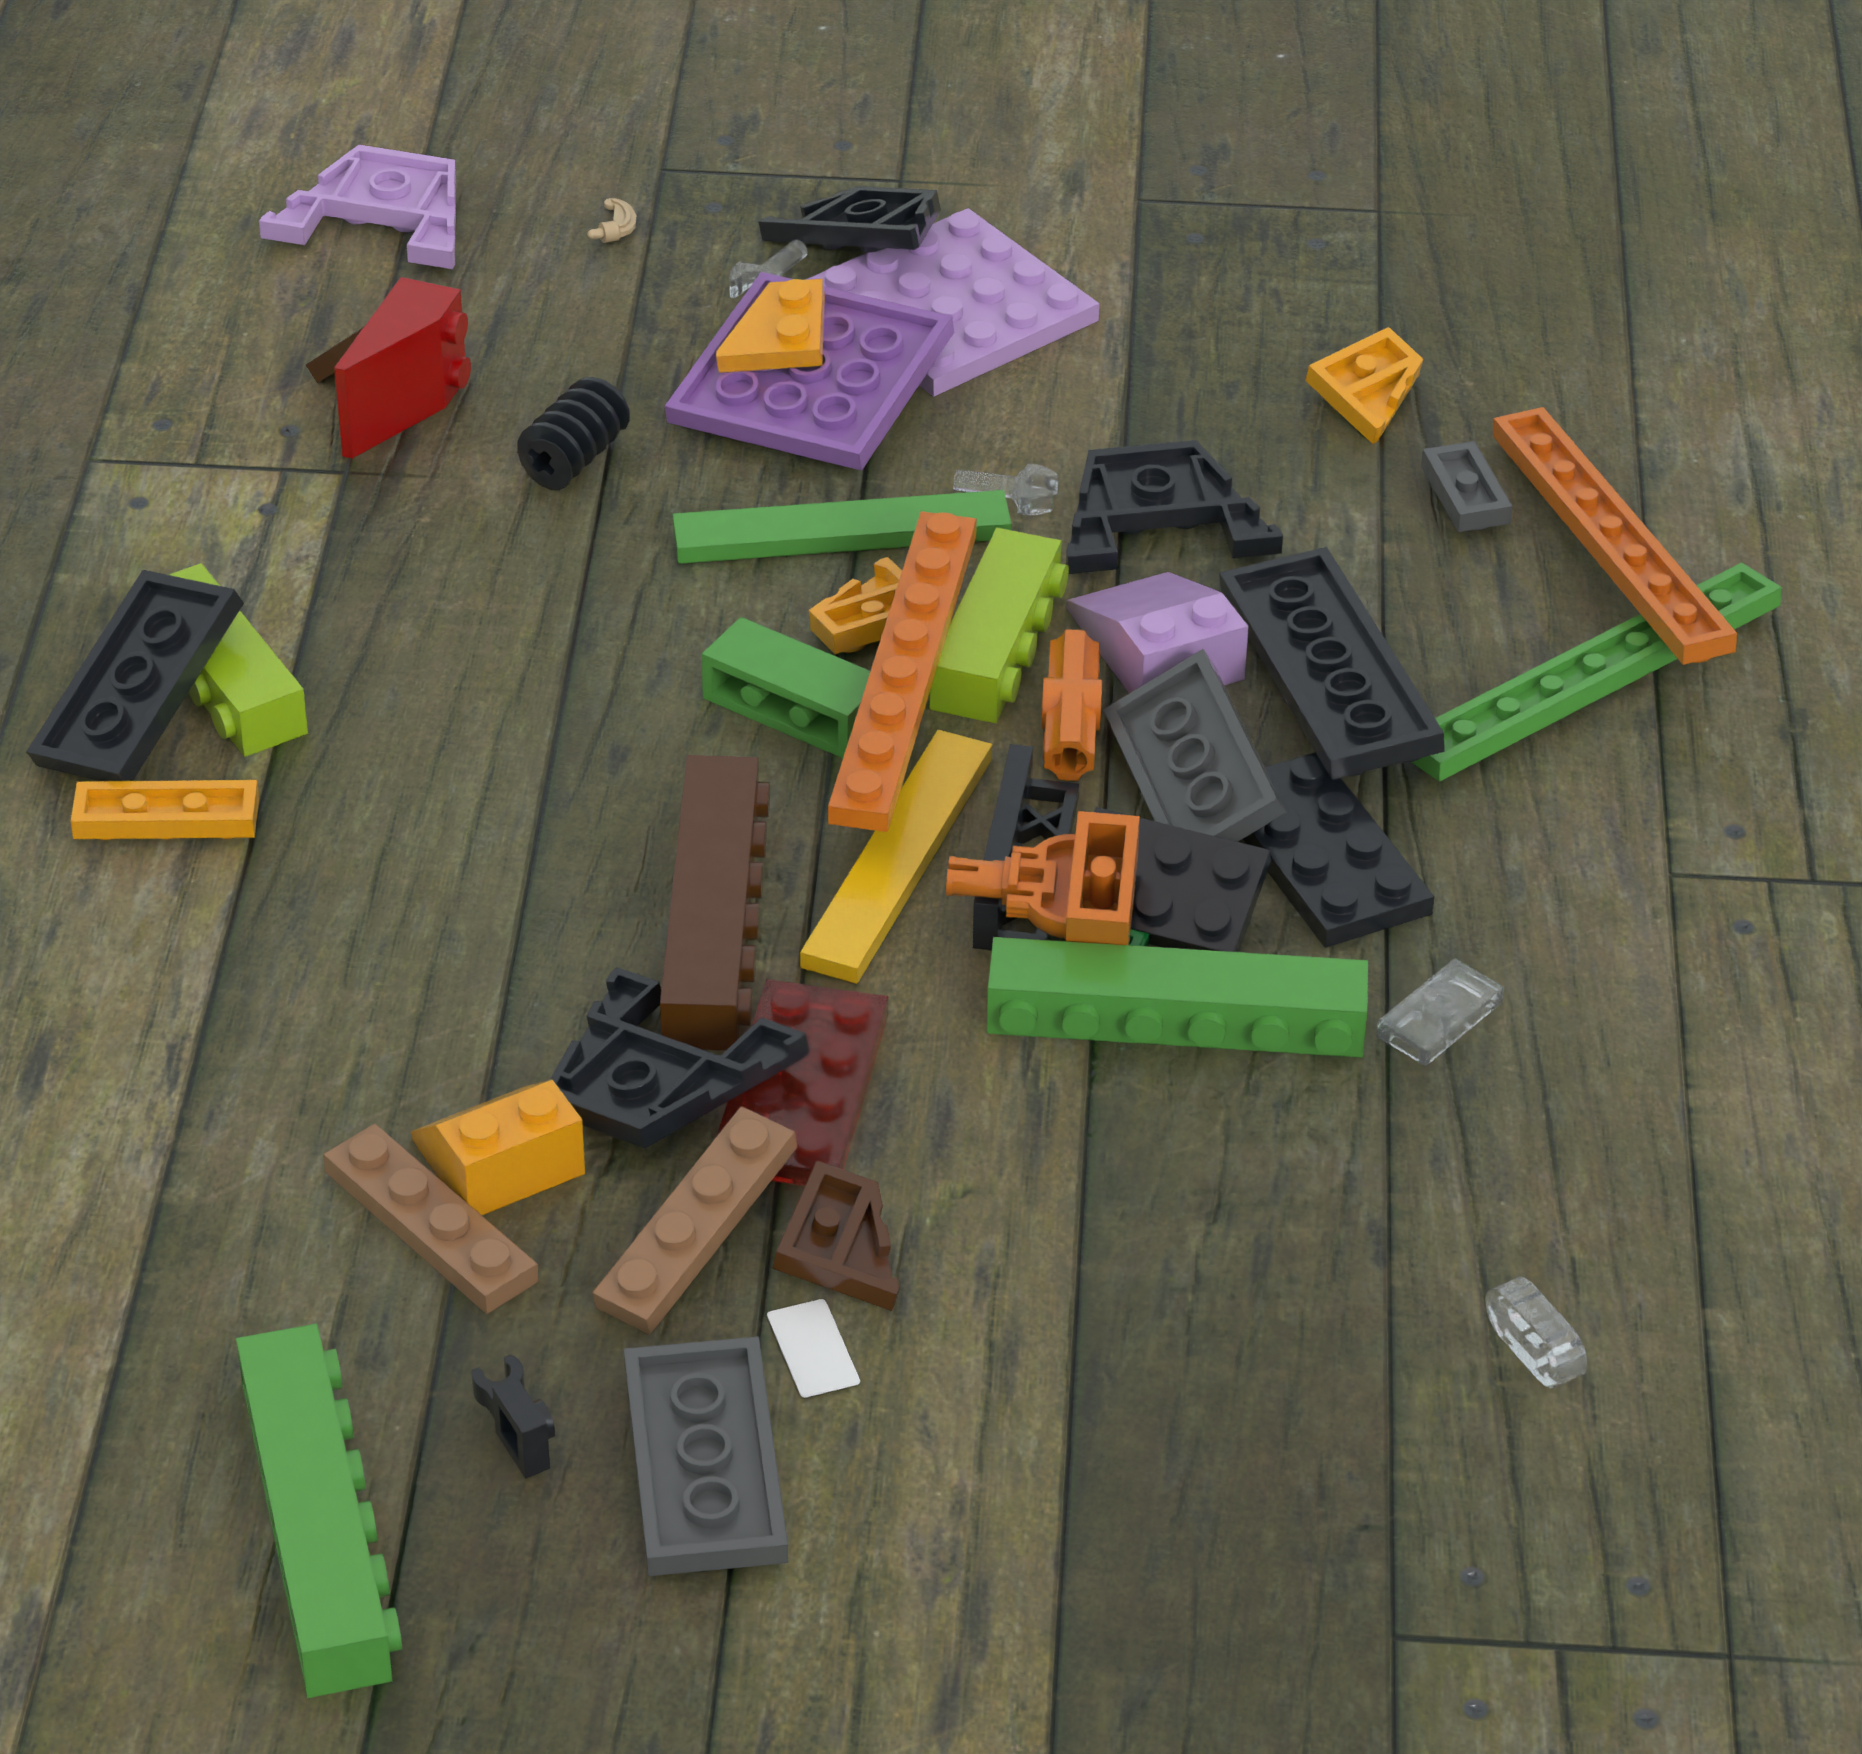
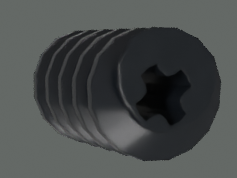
M585 377L573 383L568 391L561 394L556 402L551 404L543 414L538 416L530 426L522 431L517 441V453L521 465L529 477L540 486L549 490L560 491L567 487L572 478L578 476L585 466L594 461L596 455L606 449L607 444L613 442L618 437L620 430L627 428L630 422V410L625 398L615 386L599 378Z

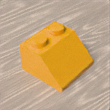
M553 1080L519 1088L411 1131L412 1141L438 1178L481 1215L585 1174L582 1118Z

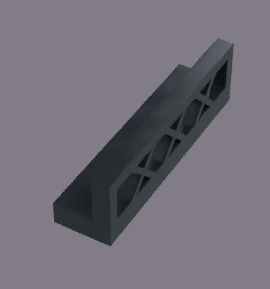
M1013 744L1009 746L984 855V860L1005 861V856L1011 857L1013 845L1023 846L1022 844L1040 835L1046 840L1058 835L1071 834L1079 799V783L1032 778L1033 747ZM1031 799L1063 803V806L1042 816L1029 803ZM975 896L973 906L974 949L992 951L993 937L1049 940L1050 935L1038 928L1036 929V934L1002 930V925L1017 919L1016 917H1006V905H1002V899Z

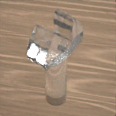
M796 239L791 241L761 266L738 262L730 271V297L735 298L742 294L744 290L750 288L760 272L782 276L807 256V248L804 243Z
M1027 464L1016 477L956 469L953 489L960 492L1004 490L1005 497L1014 500L1019 514L1038 515L1053 510V495L1058 493V474L1045 466Z

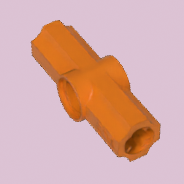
M1065 630L1059 638L1050 640L1048 677L1043 679L1042 729L1045 730L1043 759L1044 768L1055 773L1058 780L1079 781L1083 774L1094 770L1096 732H1100L1102 679H1098L1100 672L1099 642L1088 637L1085 630Z

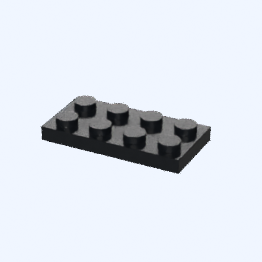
M142 570L26 751L35 765L97 781H133L244 603L235 589Z
M1316 752L1265 767L1287 813L1243 838V840L1248 845L1270 850L1271 863L1268 869L1269 875L1325 948L1433 914L1434 895L1341 778L1331 779Z

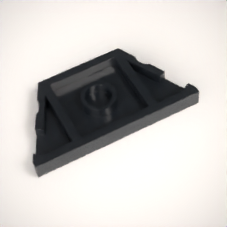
M857 186L836 193L831 197L801 205V219H779L769 216L761 219L758 223L762 241L820 244L823 250H835L845 246H858L862 252H876L885 248L915 250L920 247L938 216L941 207L937 190Z

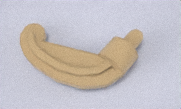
M606 199L604 207L608 210H614L613 221L599 223L598 228L589 230L587 235L590 239H600L602 243L619 241L621 237L631 234L636 228V214L632 206L620 199Z

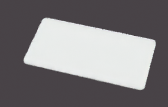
M824 1299L767 1313L769 1322L802 1397H811L855 1386L860 1383L859 1376Z

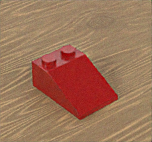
M400 277L334 367L343 457L353 459L445 409L459 388H465L471 373V360L469 357H465L464 339L468 329V316L462 312L461 289Z

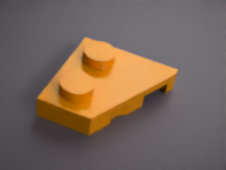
M792 279L781 282H769L716 351L719 373L822 366L825 309L823 279Z
M1387 327L1310 364L1305 381L1373 444L1379 441L1419 376L1423 358L1391 328Z
M888 557L874 563L875 576L863 585H861V581L851 579L839 588L837 594L823 599L809 609L810 630L834 654L856 652L863 649L867 644L881 639L902 570Z

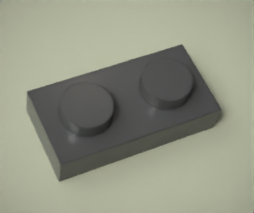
M1475 441L1423 449L1421 467L1458 532L1482 530L1487 527L1511 524L1512 504Z

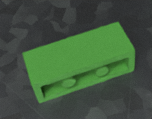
M740 617L701 654L703 699L838 757H844L870 670L743 617Z

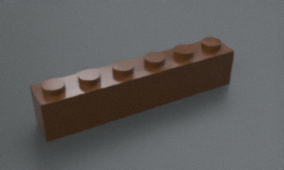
M687 755L660 999L661 1035L702 1050L726 1051L738 1040L739 1025L751 1026L752 988H743V982H755L756 945H747V940H758L760 907L759 903H750L751 898L762 899L763 862H754V857L765 858L767 824L765 821H758V817L769 818L770 782H759V757Z

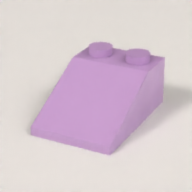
M1166 572L1067 600L1066 609L1080 628L1086 631L1088 637L1099 642L1100 655L1129 693L1204 649L1213 662L1224 685L1245 680L1248 625L1222 592Z

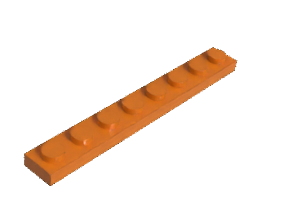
M1544 407L1493 418L1494 439L1683 665L1706 662L1711 658L1736 652L1737 632Z
M920 512L830 798L828 824L888 832L976 539L977 518L955 516L951 513Z

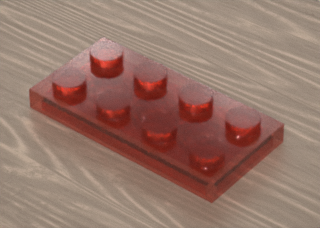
M766 979L752 1025L762 1017L805 1032L810 1053L804 1059L728 1101L717 1136L741 1106L795 1131L797 1148L771 1181L806 1186L816 1161L844 1170L887 1021L888 996Z

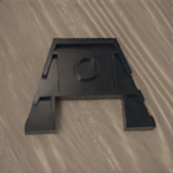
M1197 440L1088 450L1079 492L1078 508L1074 514L1071 540L1066 551V565L1069 567V574L1117 570L1118 551L1112 535L1115 532L1137 534L1146 529L1167 527L1190 529L1199 524L1220 523L1232 558L1282 554L1283 534L1275 524L1267 526L1260 518V507L1250 497L1241 498L1232 488V478Z
M616 967L606 980L608 992L602 1002L594 1001L586 1015L589 1026L580 1041H571L550 1080L555 1082L582 1118L583 1126L639 1147L647 1148L804 1059L810 1053L805 1032L762 1017L722 1055H716L637 1027L660 1006V982Z

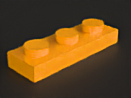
M257 780L77 782L71 815L73 839L255 838L259 804Z

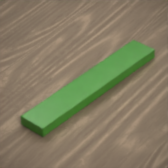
M1004 490L673 513V532L677 560L681 564L910 547L921 511L931 513L943 512L951 513L955 516L977 518L975 542L990 541L996 527L1012 530V523Z

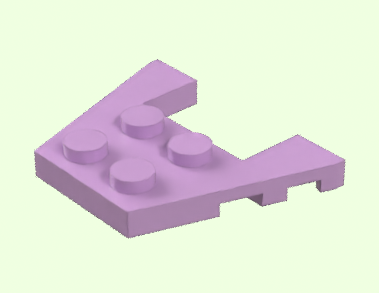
M357 145L318 174L319 184L309 191L297 190L286 198L287 207L276 216L275 213L269 211L259 220L261 238L300 245L307 243L323 216L343 218L351 224L374 223L392 226L400 232L415 231L407 243L408 262L453 269L455 266L456 232L455 160Z

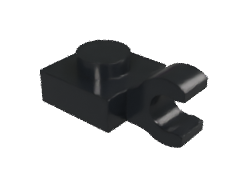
M510 1354L504 1357L506 1379L502 1381L487 1379L479 1367L472 1370L473 1395L476 1401L486 1407L494 1417L497 1436L526 1479L550 1469L548 1439L555 1437V1427L545 1403L541 1399L532 1401L525 1390L523 1365L519 1359Z

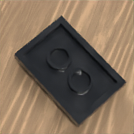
M1096 807L1094 811L1096 813L1127 815ZM1140 818L1131 929L1148 933L1149 944L1163 948L1239 952L1271 863L1270 850Z

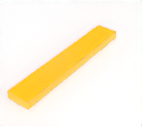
M942 730L936 731L900 790L888 832L875 831L802 948L800 952V968L858 984L992 760L991 743Z

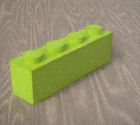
M996 527L950 623L930 690V710L997 723L1006 702H1015L1021 683V669L1023 666L1031 667L1037 648V634L1039 631L1047 632L1053 612L1054 597L1062 598L1067 586L1069 567L1066 564H1061L1062 540Z
M202 563L169 574L175 577L220 586ZM239 611L191 687L189 695L196 706L204 705L211 714L213 724L222 739L230 738L241 754L247 757L308 734L304 689L247 618Z

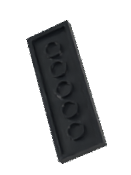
M1327 547L1219 572L1221 592L1248 625L1249 640L1332 780L1345 776H1357L1365 771L1401 762H1414L1422 757L1445 752L1443 730Z

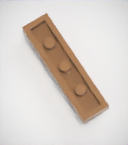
M741 1106L592 1292L595 1307L651 1335L796 1150L795 1131Z
M375 1123L323 1154L325 1172L486 1314L539 1282L538 1264Z

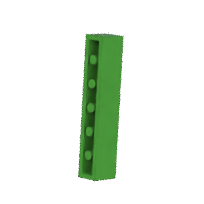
M993 937L988 982L987 1034L1363 1058L1368 1003V960Z
M317 1324L236 1338L241 1383L307 1698L393 1682L390 1652L402 1650L399 1622L395 1607L382 1610L379 1597L390 1595L387 1570L383 1554L370 1555L367 1544L378 1542L371 1501L358 1503L356 1497L357 1491L366 1490L359 1449L346 1451L344 1440L354 1439L349 1403L347 1398L334 1400L332 1390L342 1389L341 1371L336 1348L323 1350Z

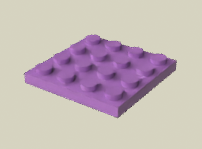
M760 272L664 406L667 423L862 471L954 334L953 317L824 286L825 309L822 366L719 373L716 351L768 283L792 280L791 278Z

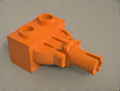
M1078 811L1075 834L1054 836L1042 841L1035 847L1013 845L1011 857L1005 856V861L974 860L950 856L946 896H976L1002 899V905H1006V917L1028 918L1041 931L1055 937L1065 938L1067 942L1129 945L1138 861L1140 816Z

